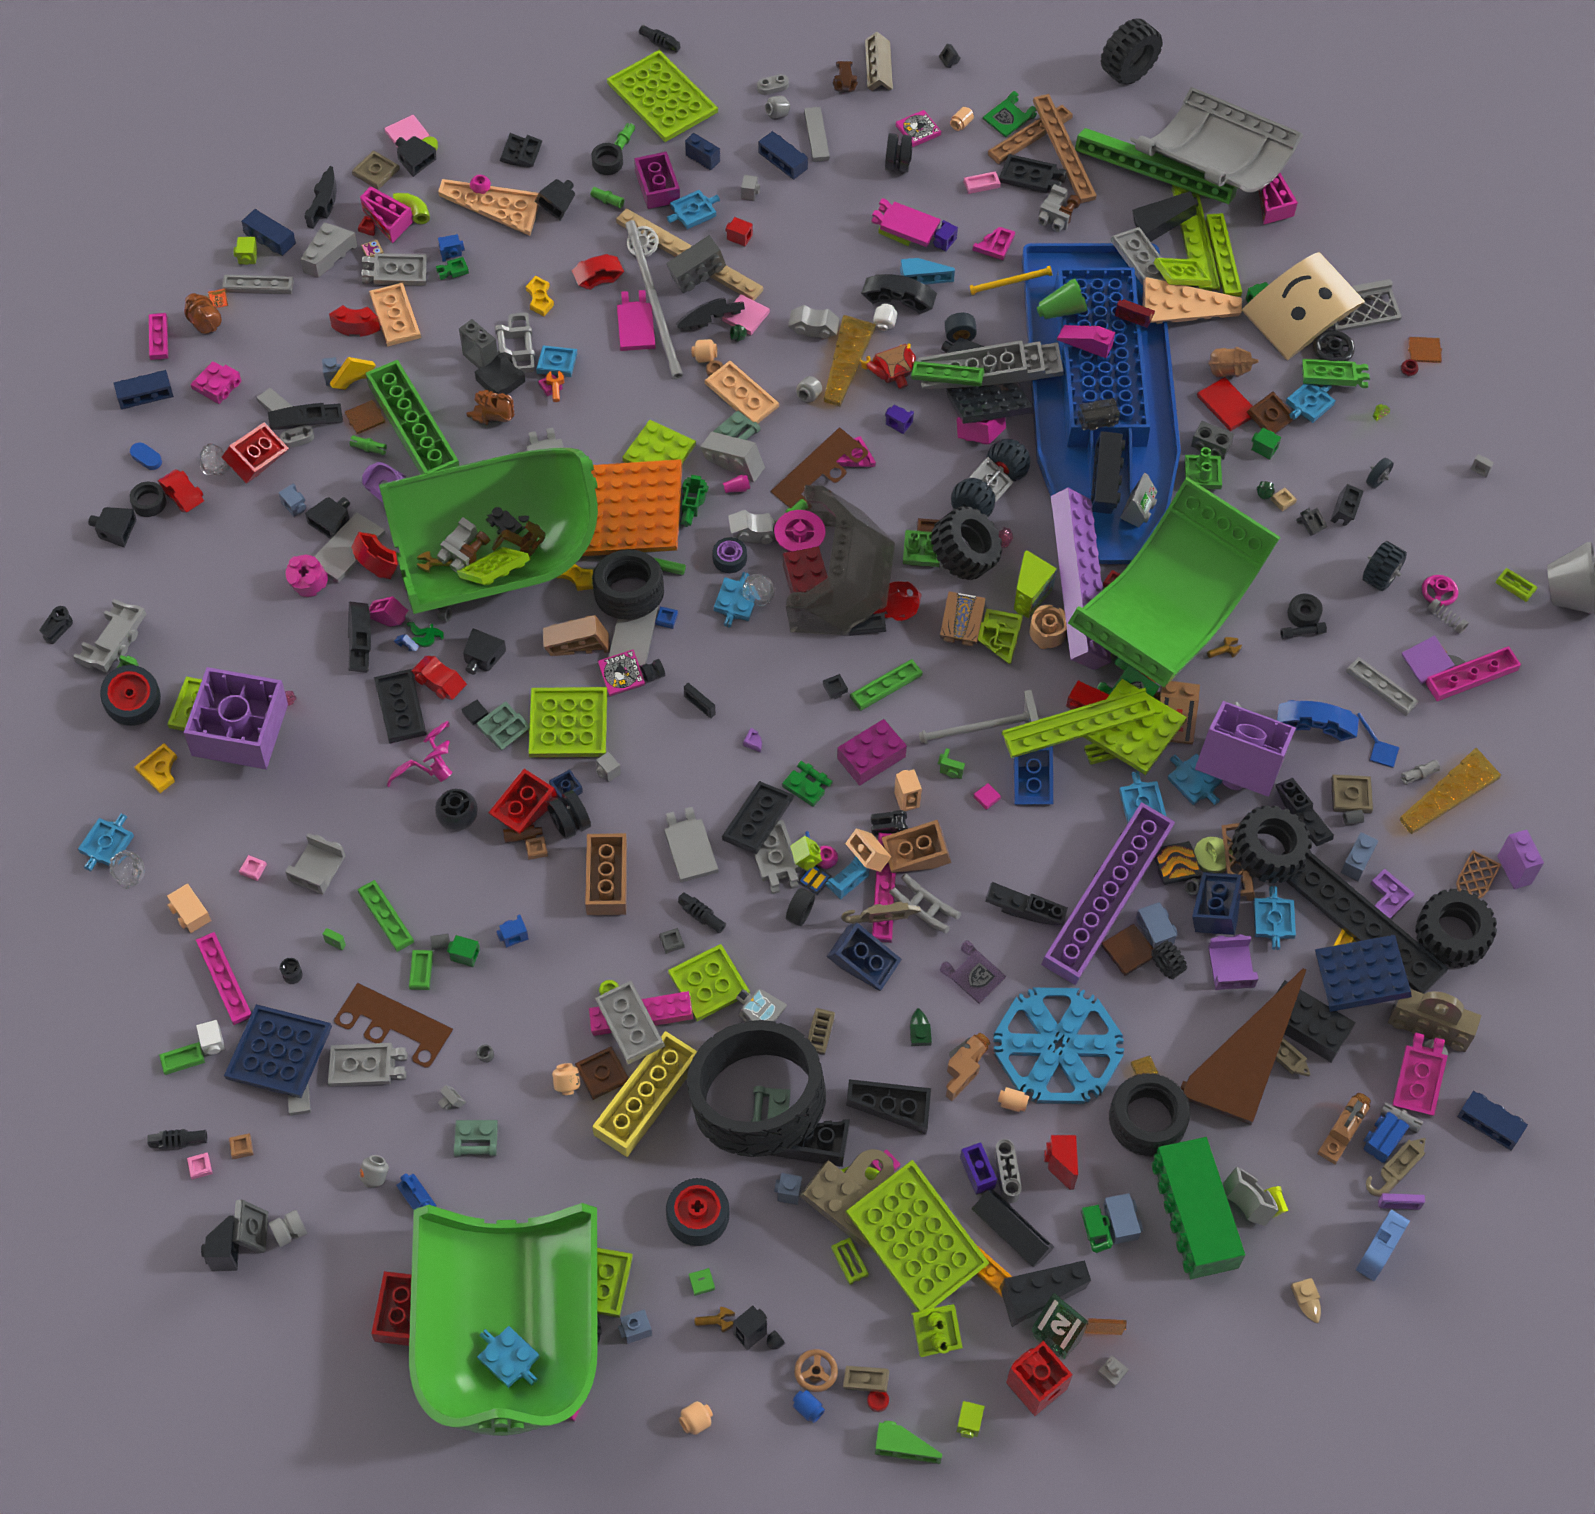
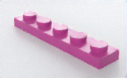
M215 932L197 939L198 947L233 1025L249 1019L252 1013Z

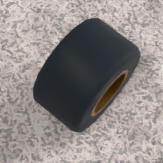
M961 312L947 317L945 320V333L948 341L955 343L959 338L972 341L976 337V321L973 315Z

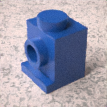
M458 234L438 238L442 262H445L447 258L462 256V251H465L463 240H459Z
M517 915V919L514 921L508 920L499 926L500 930L496 931L499 941H504L506 948L529 940L521 915Z

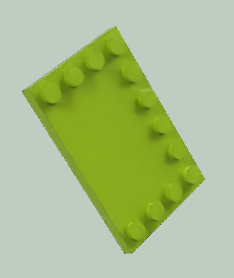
M660 50L607 78V84L664 142L718 113V107Z
M913 1160L909 1161L845 1211L918 1311L933 1309L990 1264Z

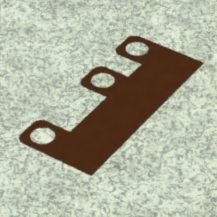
M839 427L770 492L789 508H792L797 501L803 499L809 506L806 509L808 511L812 503L802 493L822 474L833 483L839 482L847 474V471L836 461L845 454L852 461L858 463L868 455V450ZM853 449H862L863 455L860 458L853 457L851 454ZM833 468H839L841 476L833 478L830 476V471Z
M360 983L356 984L334 1018L335 1024L345 1029H351L360 1015L371 1019L372 1022L366 1029L364 1037L374 1043H382L390 1029L421 1043L414 1053L412 1060L425 1068L432 1065L453 1028ZM345 1012L353 1015V1020L349 1024H343L340 1021V1016ZM374 1027H380L383 1030L382 1036L378 1039L370 1036V1030ZM427 1050L431 1053V1059L428 1062H421L418 1059V1054L421 1051Z

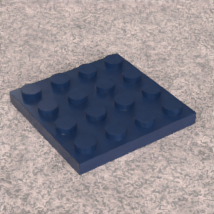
M1395 935L1315 949L1330 1012L1412 997Z
M256 1004L224 1077L227 1080L302 1098L332 1025L329 1022Z

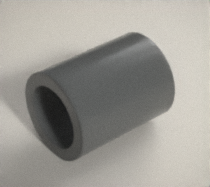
M1360 809L1343 812L1344 824L1363 823V811Z
M448 933L430 936L432 950L448 948L450 943Z

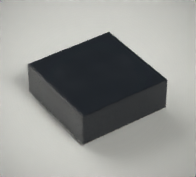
M478 700L462 708V713L472 725L488 715L487 710Z

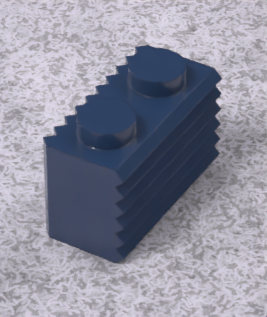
M692 133L685 140V155L688 158L698 162L701 166L704 165L709 170H712L720 162L719 147L695 133Z

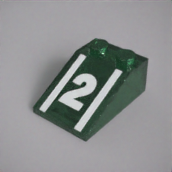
M1053 1293L1034 1323L1032 1332L1034 1333L1033 1336L1039 1342L1044 1341L1057 1357L1061 1356L1066 1359L1081 1341L1088 1321Z

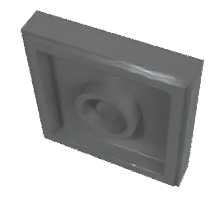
M236 1200L232 1242L257 1253H264L266 1251L269 1212L245 1200Z

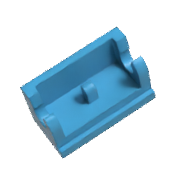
M855 857L851 864L833 879L829 878L826 886L841 900L869 876L870 869L864 867L859 859Z

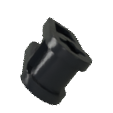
M64 606L55 607L41 626L39 631L43 634V639L46 642L54 644L72 626L73 620L69 615L68 609Z
M896 810L893 812L871 814L872 834L874 836H878L879 833L894 834L908 829L906 825L907 813L903 810Z

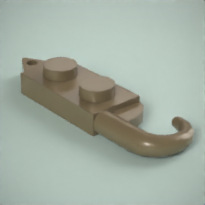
M895 902L891 905L876 904L868 907L861 915L848 916L854 914L855 910L845 911L841 915V919L846 923L852 924L856 922L874 923L908 919V916L921 912L919 906L908 905V903Z
M1283 1038L1275 1060L1292 1075L1296 1073L1309 1077L1310 1071L1306 1063L1307 1058Z
M1426 1138L1413 1141L1409 1139L1384 1165L1381 1170V1176L1386 1184L1381 1189L1377 1190L1371 1186L1372 1176H1369L1366 1180L1368 1192L1377 1197H1381L1382 1193H1389L1425 1155L1424 1146Z

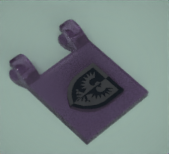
M966 940L962 944L961 950L970 957L956 971L949 962L945 961L941 965L940 971L951 978L980 1004L1006 978V975L977 951L970 941Z

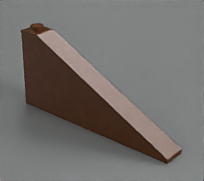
M1306 969L1300 970L1189 1076L1187 1082L1183 1080L1181 1090L1186 1094L1188 1102L1252 1125Z

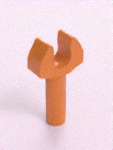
M550 371L546 376L547 385L552 386L553 402H559V385L564 384V375L558 371V378L553 379Z

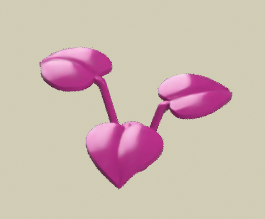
M445 721L433 729L424 739L425 743L427 741L430 742L434 750L423 760L425 763L432 758L434 759V762L430 765L431 770L416 761L409 760L400 765L391 774L387 783L388 787L393 779L411 766L419 767L429 773L430 776L434 774L440 782L452 774V771L441 757L443 754H448L450 741L447 740L437 747L434 743L435 736L445 727H449V721Z

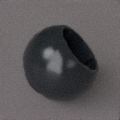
M457 788L444 792L438 798L435 806V814L439 823L452 831H461L471 826L478 813L475 798L469 792Z

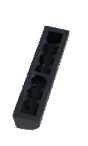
M987 1190L972 1207V1210L1032 1267L1039 1264L1054 1248L1044 1236L995 1190Z

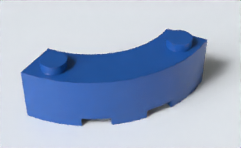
M1289 700L1279 704L1277 721L1296 727L1295 731L1310 730L1313 727L1323 729V733L1331 735L1339 741L1357 737L1359 718L1350 710L1316 701Z

